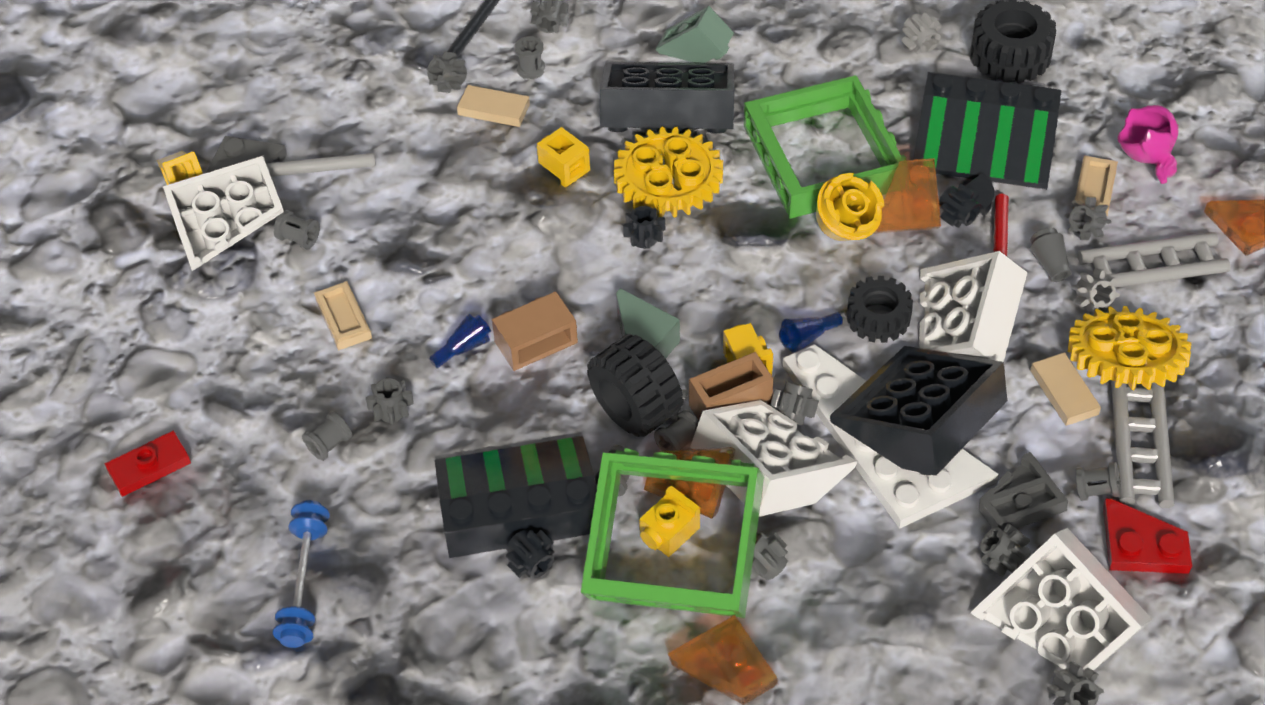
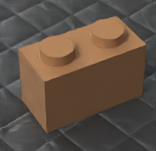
M556 291L544 297H538L528 304L512 311H506L492 319L494 342L513 371L578 343L576 319Z
M756 352L689 379V407L698 420H700L704 410L762 400L768 405L771 404L773 377Z

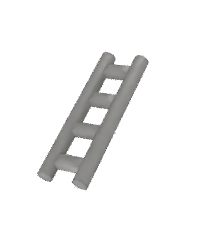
M1216 232L1078 251L1080 264L1093 263L1094 268L1105 271V277L1112 276L1117 278V282L1114 284L1115 288L1230 271L1229 259L1215 260L1210 247L1218 245V235ZM1195 249L1200 262L1181 264L1175 251ZM1161 254L1166 267L1147 269L1142 256ZM1127 258L1132 271L1112 274L1108 261Z
M1111 380L1116 458L1121 482V497H1119V501L1130 506L1135 503V494L1158 495L1159 506L1171 508L1175 505L1164 387L1153 382L1150 390L1144 387H1136L1135 390H1131L1130 387L1126 386V383H1123L1119 388H1115V381ZM1128 401L1150 403L1151 418L1130 417ZM1130 431L1153 433L1154 448L1131 447ZM1132 462L1155 464L1157 480L1134 479Z

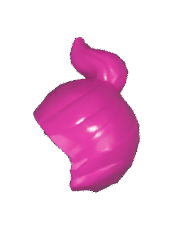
M1159 105L1131 108L1125 119V125L1117 138L1122 150L1137 162L1155 164V174L1161 184L1167 183L1168 178L1175 176L1177 160L1171 152L1178 137V124L1173 114L1167 108Z

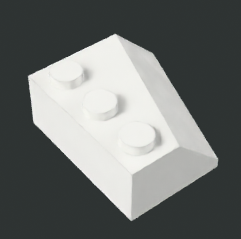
M263 156L163 186L192 271L284 212Z
M1000 251L920 269V279L925 282V291L920 293V304L925 307L924 318L920 321L919 348L1004 362L1027 272Z
M762 400L702 411L690 446L698 456L713 458L716 460V464L731 465V460H741L743 463L754 464V467L759 468L764 476L759 517L815 504L850 473L858 462L847 454L842 459L827 450L829 443L817 436L812 439L796 430L797 423ZM726 485L745 504L747 487Z
M1068 528L1055 533L970 612L977 618L985 619L999 627L1004 634L1014 640L1019 639L1038 651L1039 655L1063 669H1069L1070 663L1075 662L1082 666L1083 670L1088 667L1093 671L1152 620L1145 610Z

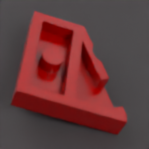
M1105 498L1103 513L1109 570L1190 573L1192 558L1187 531L1116 500Z

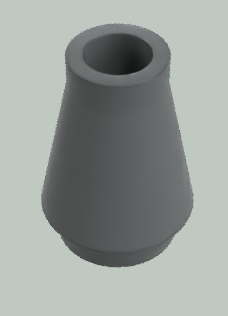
M1052 227L1036 232L1030 239V250L1049 274L1051 281L1060 282L1070 277L1072 272L1068 264L1064 236L1058 233L1056 228Z

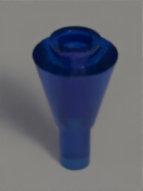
M835 312L821 318L784 319L779 330V339L785 348L796 353L824 334L825 331L841 326L843 324L842 316L839 312Z
M468 313L448 338L446 344L429 357L430 362L438 369L453 356L461 355L490 342V338L487 335L491 332L490 327L480 315L473 317Z

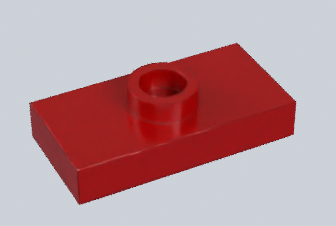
M173 430L104 463L121 497H124L191 464V461Z

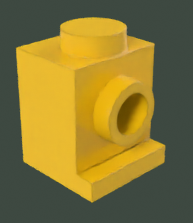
M563 127L545 136L537 143L538 163L561 180V185L565 188L590 171L589 147Z
M180 151L157 160L166 185L203 174L194 151L188 153Z
M751 323L739 324L730 329L723 330V354L727 363L756 352L772 376L773 352L771 348L767 349L763 336H757Z
M672 485L666 489V495L640 518V536L643 542L653 550L658 549L667 557H670L700 529V507Z

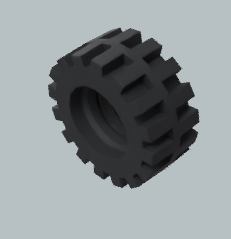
M870 276L866 277L865 283L862 280L858 281L856 288L852 287L848 297L847 322L848 324L850 323V329L853 332L858 331V337L862 339L865 336L869 337V342L875 343L876 339H880L881 343H887L888 338H891L893 341L899 339V333L904 335L911 321L913 299H911L912 294L910 290L905 291L906 286L902 282L897 285L896 279L892 277L889 280H884V276H878V280H874ZM879 304L889 307L892 311L878 314L868 310L867 307Z

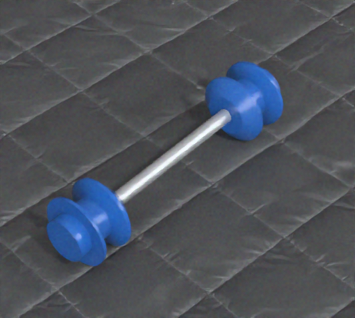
M305 500L292 507L291 516L294 519L289 523L288 527L293 535L303 540L293 606L282 608L276 612L275 619L279 625L274 627L273 636L282 645L290 648L301 647L313 639V631L308 627L314 625L316 618L312 612L301 607L310 540L322 538L327 534L328 527L325 522L330 517L328 509L314 500Z

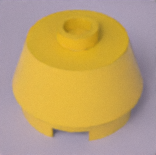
M844 173L829 179L821 187L818 194L816 208L817 223L828 237L837 241L867 238L878 229L882 219L884 199L879 188L872 181L867 183L861 178L854 177V173Z

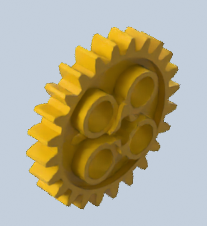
M661 127L659 134L655 135L649 129L647 130L646 138L636 134L635 144L626 141L625 150H618V159L614 160V183L617 184V193H623L624 202L633 200V209L638 206H648L656 208L659 217H663L666 211H670L672 216L676 218L678 210H683L687 215H690L691 206L702 210L703 200L712 202L713 193L719 194L720 184L723 183V160L720 159V151L713 150L712 141L703 143L702 134L692 138L690 129L682 135L679 134L678 127H674L671 133H667L665 128Z
M1109 306L1108 313L1095 309L1094 316L1085 313L1083 314V320H1075L1074 327L1070 328L1067 352L1071 353L1070 360L1077 362L1078 370L1088 369L1087 377L1101 376V384L1112 380L1115 381V388H1119L1123 383H1126L1131 390H1135L1137 384H1142L1147 390H1150L1153 382L1161 387H1165L1166 380L1176 382L1177 375L1185 374V368L1189 366L1191 356V342L1187 341V333H1180V325L1169 326L1170 318L1156 319L1157 312L1145 315L1142 308H1138L1136 312H1130L1127 306H1123L1122 312H1117L1112 306Z

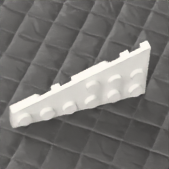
M815 344L783 358L782 367L792 381L813 389L811 398L819 400L816 414L844 453L858 461L855 468L899 529L997 483L999 474L964 449H961L937 476L922 475L915 471L901 469L830 422V415L858 390L866 380Z

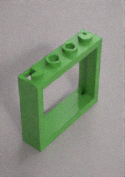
M857 75L744 103V128L790 219L816 212L818 194L825 182L801 187L771 128L772 126L849 108L881 166L880 168L857 173L853 176L861 178L867 183L872 181L879 188L882 195L904 190L906 175L909 174L906 156L900 154L896 146L894 134L891 131H887L881 111L874 108L869 90H864Z
M625 449L624 451L616 450V453L603 452L581 593L588 599L745 618L764 476L759 468L754 467V464L743 463L741 460H731V465L716 464L715 459L705 456H693L692 461L677 460L676 455L665 452H655L653 457L639 456V452L631 449ZM621 474L747 487L733 594L605 579Z

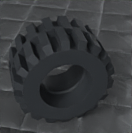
M999 0L996 1L995 5L988 4L984 10L979 11L974 23L970 57L973 58L974 66L979 67V71L983 75L989 74V78L993 80L1001 79L1003 82L1008 83L1010 81L1024 83L1026 79L1029 81L1036 79L1037 75H1043L1046 72V68H1049L1057 32L1055 20L1051 19V14L1048 11H1042L1041 6L1037 4L1031 5L1029 1L1025 0L1023 2Z
M626 334L590 359L587 364L589 383L596 399L607 415L629 434L631 433L636 437L647 436L681 410V406H683L682 389L673 369L663 355L640 336Z

